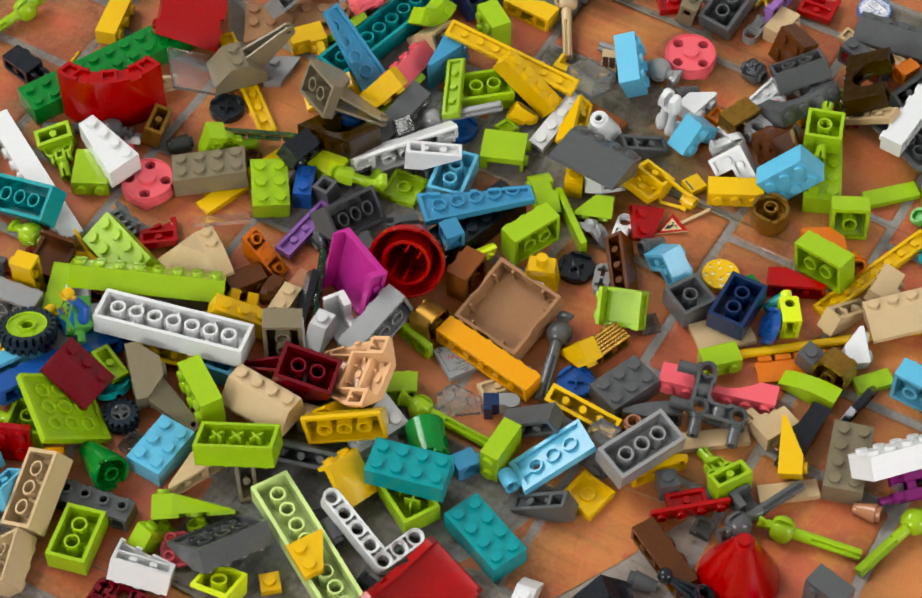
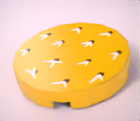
M715 259L706 263L703 267L701 278L711 291L720 293L731 273L734 271L740 274L734 263L724 259Z

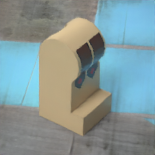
M603 48L599 80L615 82L617 74L615 50Z

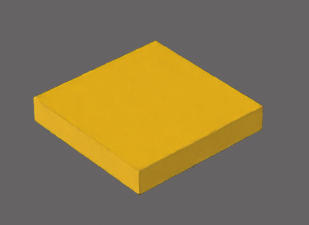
M584 470L563 490H568L579 504L577 513L589 522L616 496L614 490L587 470Z

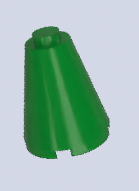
M86 441L80 446L79 455L96 488L105 492L111 491L118 487L116 484L120 481L124 482L127 478L129 464L123 456L95 441Z

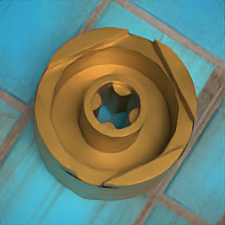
M770 192V195H764V193L758 195L752 203L750 226L757 232L770 238L776 237L777 234L783 232L787 227L790 212L787 199L773 192Z
M425 298L416 310L411 311L408 319L410 320L411 329L431 343L437 344L436 329L450 315H453L448 309Z
M832 347L826 350L812 366L810 374L843 389L841 392L843 393L855 378L858 364L837 347Z

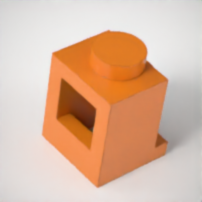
M912 58L905 62L902 61L899 65L895 64L891 78L901 85L918 73L921 66Z

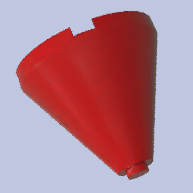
M421 224L391 226L380 232L370 246L369 251L388 272L384 287L390 284L406 296V298L419 297L429 293L442 279L446 264L443 248L438 240Z
M740 533L710 548L702 556L697 567V584L708 585L714 591L716 598H776L780 586L778 566L769 553L748 533Z

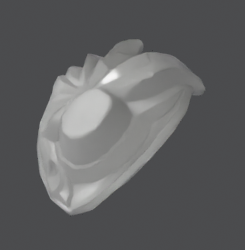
M585 219L584 222H578L582 230L588 232L603 249L606 248L605 237L609 236L602 224H598V221L595 219Z

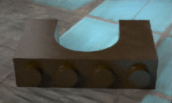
M890 47L848 56V62L845 65L844 87H842L843 96L840 99L841 107L845 109L848 116L890 107L891 93L885 81L860 86L871 77L894 72L895 58Z
M339 113L333 119H324L319 114L297 125L298 133L306 127L321 142L318 147L319 149L349 159L382 144L380 127L369 123L351 131L342 132V117Z

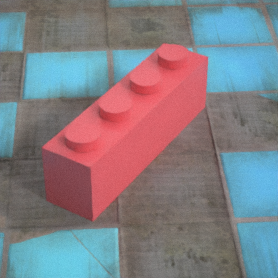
M424 39L419 43L416 41L408 47L409 51L403 52L398 57L400 60H396L389 66L391 68L395 65L407 79L408 83L404 85L405 88L427 67L434 53L433 49Z

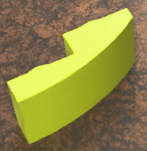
M490 243L476 250L486 254L487 261L494 257L497 246L494 243Z

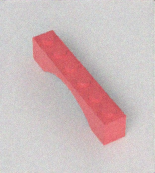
M663 362L659 377V392L667 395L681 396L685 399L691 398L695 382L694 375L678 372V364ZM761 382L742 388L714 386L711 397L714 399V402L725 405L733 404L745 410L753 407L759 414H764L765 412L769 414L776 408L780 386Z

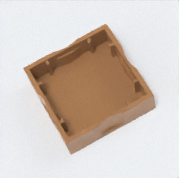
M501 257L484 277L481 285L470 294L457 310L454 317L463 321L469 328L475 329L484 338L490 339L500 349L506 350L515 359L522 360L565 305L562 296L544 284L531 279L521 269Z

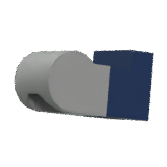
M483 393L484 419H492V415L504 414L506 409L520 407V397L515 393Z

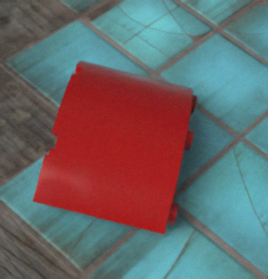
M161 0L157 19L154 18L152 23L153 33L216 52L222 30H219L220 22L225 20L228 0Z
M148 55L128 65L126 69L119 71L117 69L93 72L89 68L79 66L71 61H68L56 71L65 115L78 122H82L91 115H94L101 122L108 118H116L123 123V126L149 119L156 103L167 107L161 64Z
M432 535L426 538L407 556L409 561L406 564L403 562L401 565H397L380 583L377 582L359 597L481 598L479 594L484 590Z

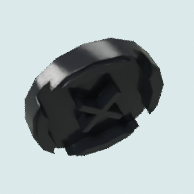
M223 93L211 100L209 112L212 119L216 122L232 124L243 117L245 103L236 94L228 95V93Z
M573 251L570 254H565L558 261L560 278L573 285L585 284L594 276L595 262H593L590 255L584 252Z

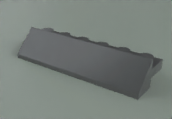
M862 11L853 34L854 39L867 47L877 50L890 47L894 55L907 59L912 58L922 63L921 27Z

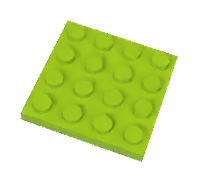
M19 373L16 376L17 383L42 444H83L86 441L109 443L112 437L104 422L96 399L83 411L42 373Z

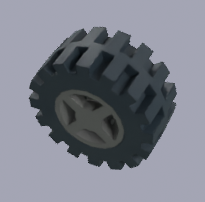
M120 397L117 401L115 399L111 400V404L108 402L106 407H104V422L109 432L112 431V434L116 435L118 433V435H122V433H125L127 435L129 431H135L134 427L137 428L139 426V410L133 400L130 399L128 401V398L125 397L124 400H121Z

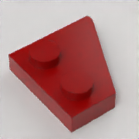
M802 0L797 8V13L800 16L829 25L841 4V0Z
M635 204L629 207L632 241H641L642 238L654 237L664 213L663 208Z
M176 216L171 217V222L164 225L158 223L151 228L140 231V242L147 249L178 245Z

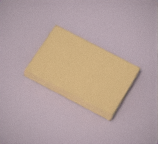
M707 320L688 325L689 332L697 349L736 341L738 348L754 345L757 342L751 327H749L740 341L706 326Z

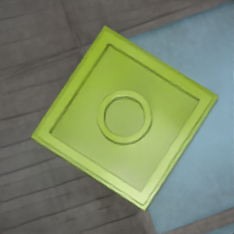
M396 168L387 181L384 191L380 193V198L414 210L418 203L416 194L425 192L429 179Z

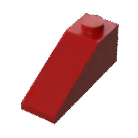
M768 267L767 296L774 297L783 290H791L792 296H798L801 299L820 300L825 297L826 285L789 268Z

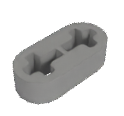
M606 263L598 264L595 268L592 281V293L595 296L599 284L610 286L609 269ZM602 271H605L604 277L601 276Z

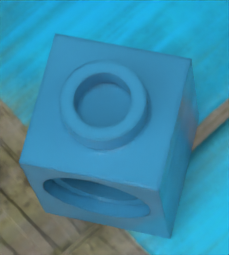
M457 217L438 222L439 236L447 251L465 245V232Z
M472 447L451 455L455 456L454 474L458 481L480 473V455L478 452L475 453Z

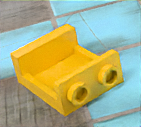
M348 447L337 451L338 455L334 458L331 456L323 460V465L317 469L319 472H326L333 488L339 490L349 504L354 507L377 492L378 489L374 485L364 483L365 463L358 449H348Z

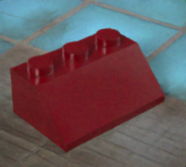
M72 337L40 369V372L83 411L115 378L109 370Z

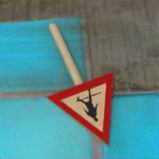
M707 208L682 221H679L672 214L656 235L687 232L682 224L710 212L711 208Z

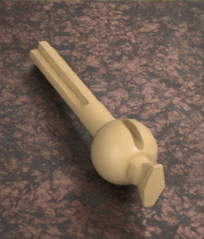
M554 0V5L559 8L561 13L563 53L566 54V60L571 61L573 59L572 12L577 8L578 0Z

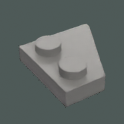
M274 56L265 66L269 81L263 82V87H282L286 79L293 73V68L300 64V57Z

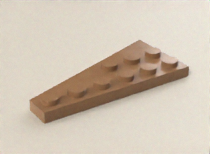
M296 3L274 20L263 6L264 4H246L243 43L248 45L285 22H291L293 27L320 21L322 25L327 24L322 13L336 3ZM338 3L350 19L349 3Z

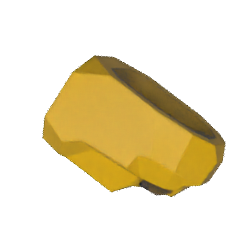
M515 101L506 114L509 120L519 126H530L536 124L539 120L537 113L519 101Z

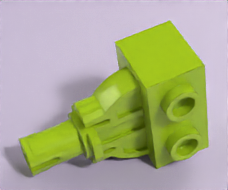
M69 120L33 131L39 150L51 160L53 167L58 165L61 180L66 181L67 176L68 179H71L72 174L69 164L70 161H73L72 154L75 145H78L75 129Z
M205 122L198 144L199 152L245 146V150L258 148V139H242L241 135H235L231 131L225 130L223 122Z
M706 446L697 450L696 455L705 463L703 471L706 473L707 492L713 499L728 497L729 492L747 483L752 488L753 471L742 459L733 463L726 461L722 456L720 458L719 456H714Z

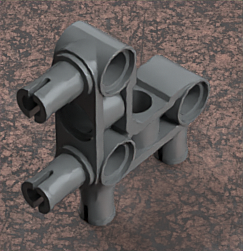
M680 359L677 371L694 375L695 382L691 398L684 399L671 395L668 407L685 411L690 421L686 436L694 439L698 438L701 423H706L728 429L725 446L736 449L740 433L744 431L748 419L747 411L733 404L725 405L714 402L711 392L716 384L718 372L714 362L705 361L695 364ZM708 370L712 375H706L703 371ZM700 406L703 411H697L694 407ZM738 416L742 419V421L737 422L734 420L733 417Z

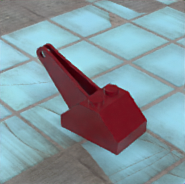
M286 341L280 356L245 360L244 365L302 399L316 401L329 400L343 360Z

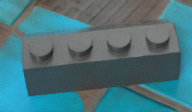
M372 185L359 189L309 213L316 230L332 240L333 233L338 230L350 227L356 235L386 220Z

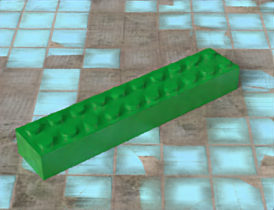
M152 25L73 63L89 68L93 72L117 69L119 71L126 69L128 65L148 55L163 65L192 51L193 45L153 33ZM57 70L17 88L20 103L37 125L51 119V116L55 117L64 113Z

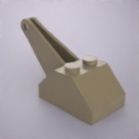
M285 22L248 45L242 42H235L221 46L206 63L216 94L219 95L269 81L265 66L295 34L293 24Z
M309 59L299 91L322 118L333 119L339 111L377 126L386 127V121L389 120V116L347 88L350 78L342 69L320 60Z
M136 341L125 343V359L138 410L152 407L159 413L194 431L196 434L201 423H197L194 414L165 380L167 379L165 362H161L159 355Z

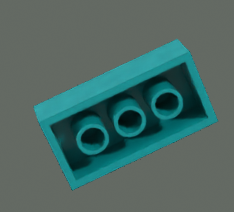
M0 173V214L54 228L67 193L53 185Z
M376 437L364 467V483L443 503L455 470V456Z
M477 492L444 513V527L493 583L527 561V548Z

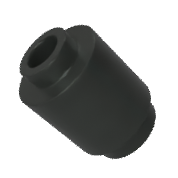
M188 134L172 137L166 141L170 155L187 153L192 151L191 147H194L192 136L188 137Z

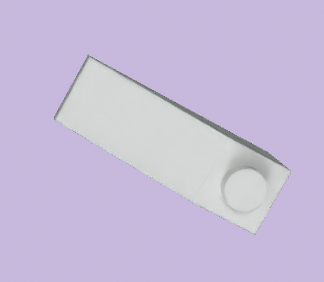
M406 140L404 169L425 170L462 160V144Z

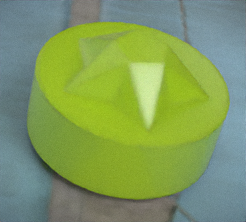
M203 516L194 517L188 521L187 529L191 532L208 525Z

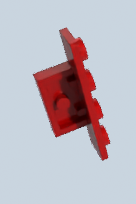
M704 487L665 493L664 500L667 508L651 510L649 518L653 517L657 523L667 521V519L676 518L679 520L690 515L702 516L707 512L715 511L720 513L730 507L731 499L730 497L708 500Z

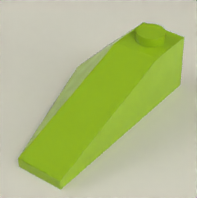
M157 489V493L152 494L151 520L174 519L182 516L198 517L202 515L236 514V509L175 492L169 493V489Z

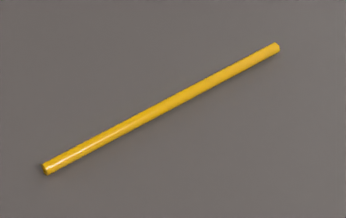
M868 332V334H869V342H871L872 339H871L870 333ZM921 332V333H917V334H913V335H909V336L922 335V332ZM853 334L811 341L819 348L846 345ZM810 340L741 349L740 353L743 359L757 356L798 352Z

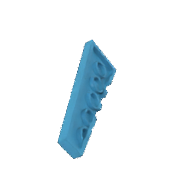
M337 2L324 11L322 15L361 92H363L386 70Z
M530 185L488 188L487 191L470 189V192L460 193L459 190H455L447 194H440V192L416 194L425 226L435 225L438 222L457 217L459 220L535 204V197Z

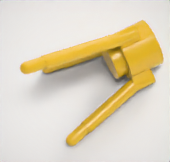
M665 176V179L683 194L679 200L682 204L678 205L662 200L659 203L684 212L687 209L692 211L696 207L699 198L687 192L668 176Z

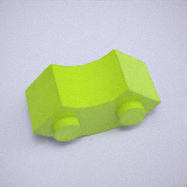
M430 0L424 7H413L407 23L427 27L441 25L452 16L457 5L449 0Z
M548 172L527 176L525 185L531 186L535 197V204H532V209L547 202L557 213L562 212L557 190H554L553 178Z

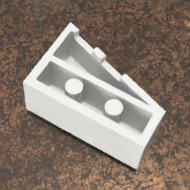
M385 392L382 401L377 402L374 407H386L389 417L388 437L395 434L400 437L405 434V424L408 420ZM375 439L348 441L347 447L348 449L357 448L362 459L369 456Z
M121 537L110 558L106 579L115 583L133 586L136 589L147 590L157 595L167 596L172 585L176 564L156 554L150 556L142 552V547L137 545L134 548L126 544L127 540Z

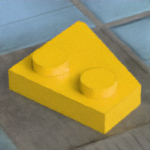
M322 529L286 545L288 554L305 581L324 573Z

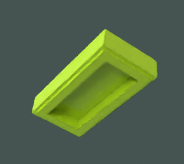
M884 368L857 376L851 383L858 396L861 397L866 389L873 385L879 389L878 391L891 388L893 377L889 369Z

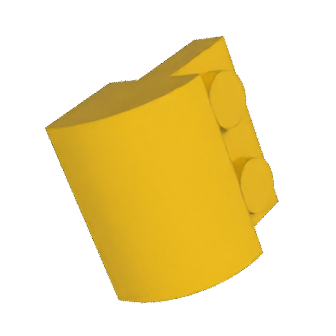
M646 159L639 164L635 176L622 185L646 204H649L654 200L659 202L671 190L673 185L665 179V176H668L673 181H675V178L651 160Z

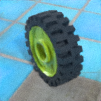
M25 306L22 307V310L16 308L14 313L9 311L7 315L2 317V320L0 319L1 347L6 352L10 351V354L13 355L17 353V356H22L25 353V356H30V353L37 355L38 351L41 353L45 352V348L50 349L51 344L54 345L56 343L55 340L58 338L55 316L47 309L42 310V307L35 309L34 306H30L27 309Z

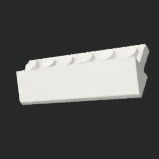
M450 120L383 142L381 145L350 159V167L359 174L369 170L372 172L375 168L385 172L404 166L406 140L454 143L456 138H458V126Z

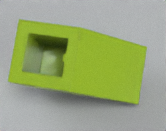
M595 194L578 207L574 214L578 215V218L589 219L591 216L597 217V221L608 222V219L613 218L615 196Z
M165 519L137 522L127 543L134 548L137 545L142 547V552L152 553L161 546L166 533L176 532V530Z

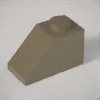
M234 467L239 501H251L250 487L257 484L255 468Z

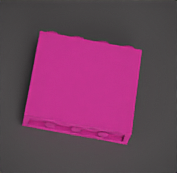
M348 227L333 233L321 287L326 288L333 285L337 291L344 289L351 302L352 309L358 317L365 311L366 306L378 296L379 291L384 288L388 272Z

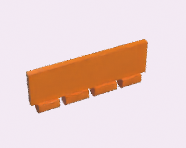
M793 352V359H791L790 353L774 354V361H772L771 355L757 356V363H754L758 383H778L786 370L807 374L794 363L798 352Z

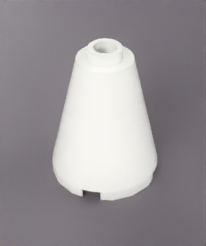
M595 111L590 116L588 123L590 131L604 135L609 141H614L619 134H622L620 126L605 112Z

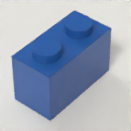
M302 165L297 167L292 192L294 208L312 209L314 201L312 186L317 181L316 166Z

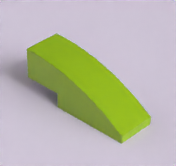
M790 370L784 372L776 385L809 405L816 401L829 409L833 408L843 390L820 378Z

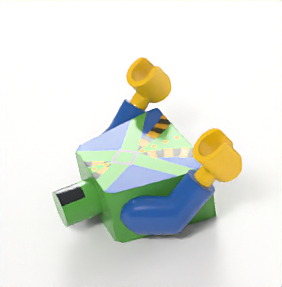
M67 287L59 292L61 299L66 302L58 309V312L54 304H48L44 309H47L55 316L56 321L62 325L66 337H74V340L82 345L87 342L85 334L93 327L90 296H75L74 290Z

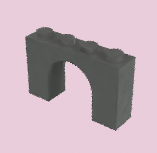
M828 80L824 83L817 82L811 84L807 89H799L801 95L799 98L789 101L768 99L757 106L761 109V115L771 122L773 126L785 128L806 117L809 107L821 109L824 101H828V105L829 101L834 102L841 98L837 82L834 80Z

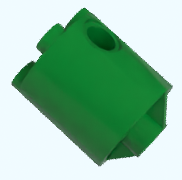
M420 414L406 422L405 433L408 445L450 455L442 417L435 414Z

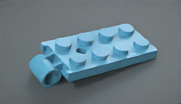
M576 419L559 430V433L551 435L510 461L509 467L501 469L497 476L507 493L515 492L521 486L524 494L528 495L596 452L597 448L580 420ZM537 465H540L537 470H534Z

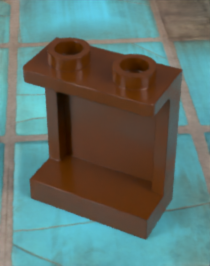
M41 229V238L32 254L39 255L44 280L48 283L54 262L70 263L75 257L78 247L76 241L70 236L64 237L58 235L53 230Z

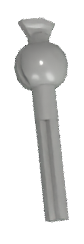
M603 41L599 42L597 48L600 52H603V48L615 50V46ZM644 58V61L646 60L648 64V75L653 81L664 82L669 79L674 85L680 80L683 71L672 70L668 60L655 58L650 61Z
M500 100L461 109V118L443 119L441 116L442 111L439 108L429 107L423 111L421 117H418L414 122L410 121L412 131L415 132L420 127L428 128L450 120L455 121L500 112L503 106Z

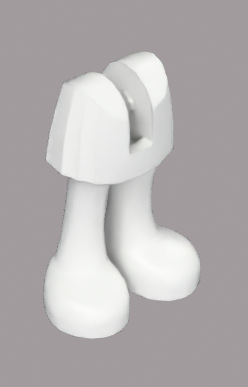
M665 88L658 100L661 111L656 116L655 124L659 130L664 129L666 136L671 137L681 122L676 121L682 108V98L680 95L675 94V91L671 88Z

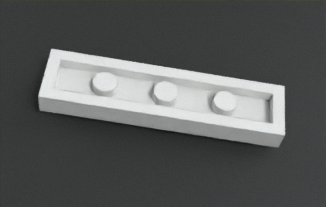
M574 92L572 97L566 95L556 110L548 116L529 139L531 147L542 153L547 150L556 139L559 126L579 96L577 93Z

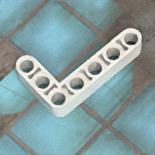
M328 488L323 493L320 501L322 509L377 575H385L402 563L425 539L422 530L412 528L387 547H384L339 490ZM333 497L336 502L330 503L326 498ZM339 513H346L348 515V518H341L339 516ZM353 528L359 529L360 532H361V534H359V535L354 534V533L352 532V529H353ZM409 537L417 538L418 543L411 542ZM370 544L374 550L369 551L364 545ZM398 548L403 552V554L398 555L393 551V549ZM383 560L386 562L387 566L382 567L378 564L377 561Z

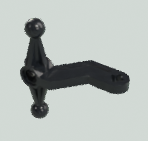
M663 567L657 572V578L661 583H670L684 598H716L714 591L708 585H695L674 577L670 568Z

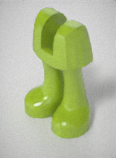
M334 165L330 169L331 176L337 182L351 186L352 183L362 187L372 185L376 193H382L387 184V174L382 173L381 169H373L370 176L358 174L352 167L344 165Z

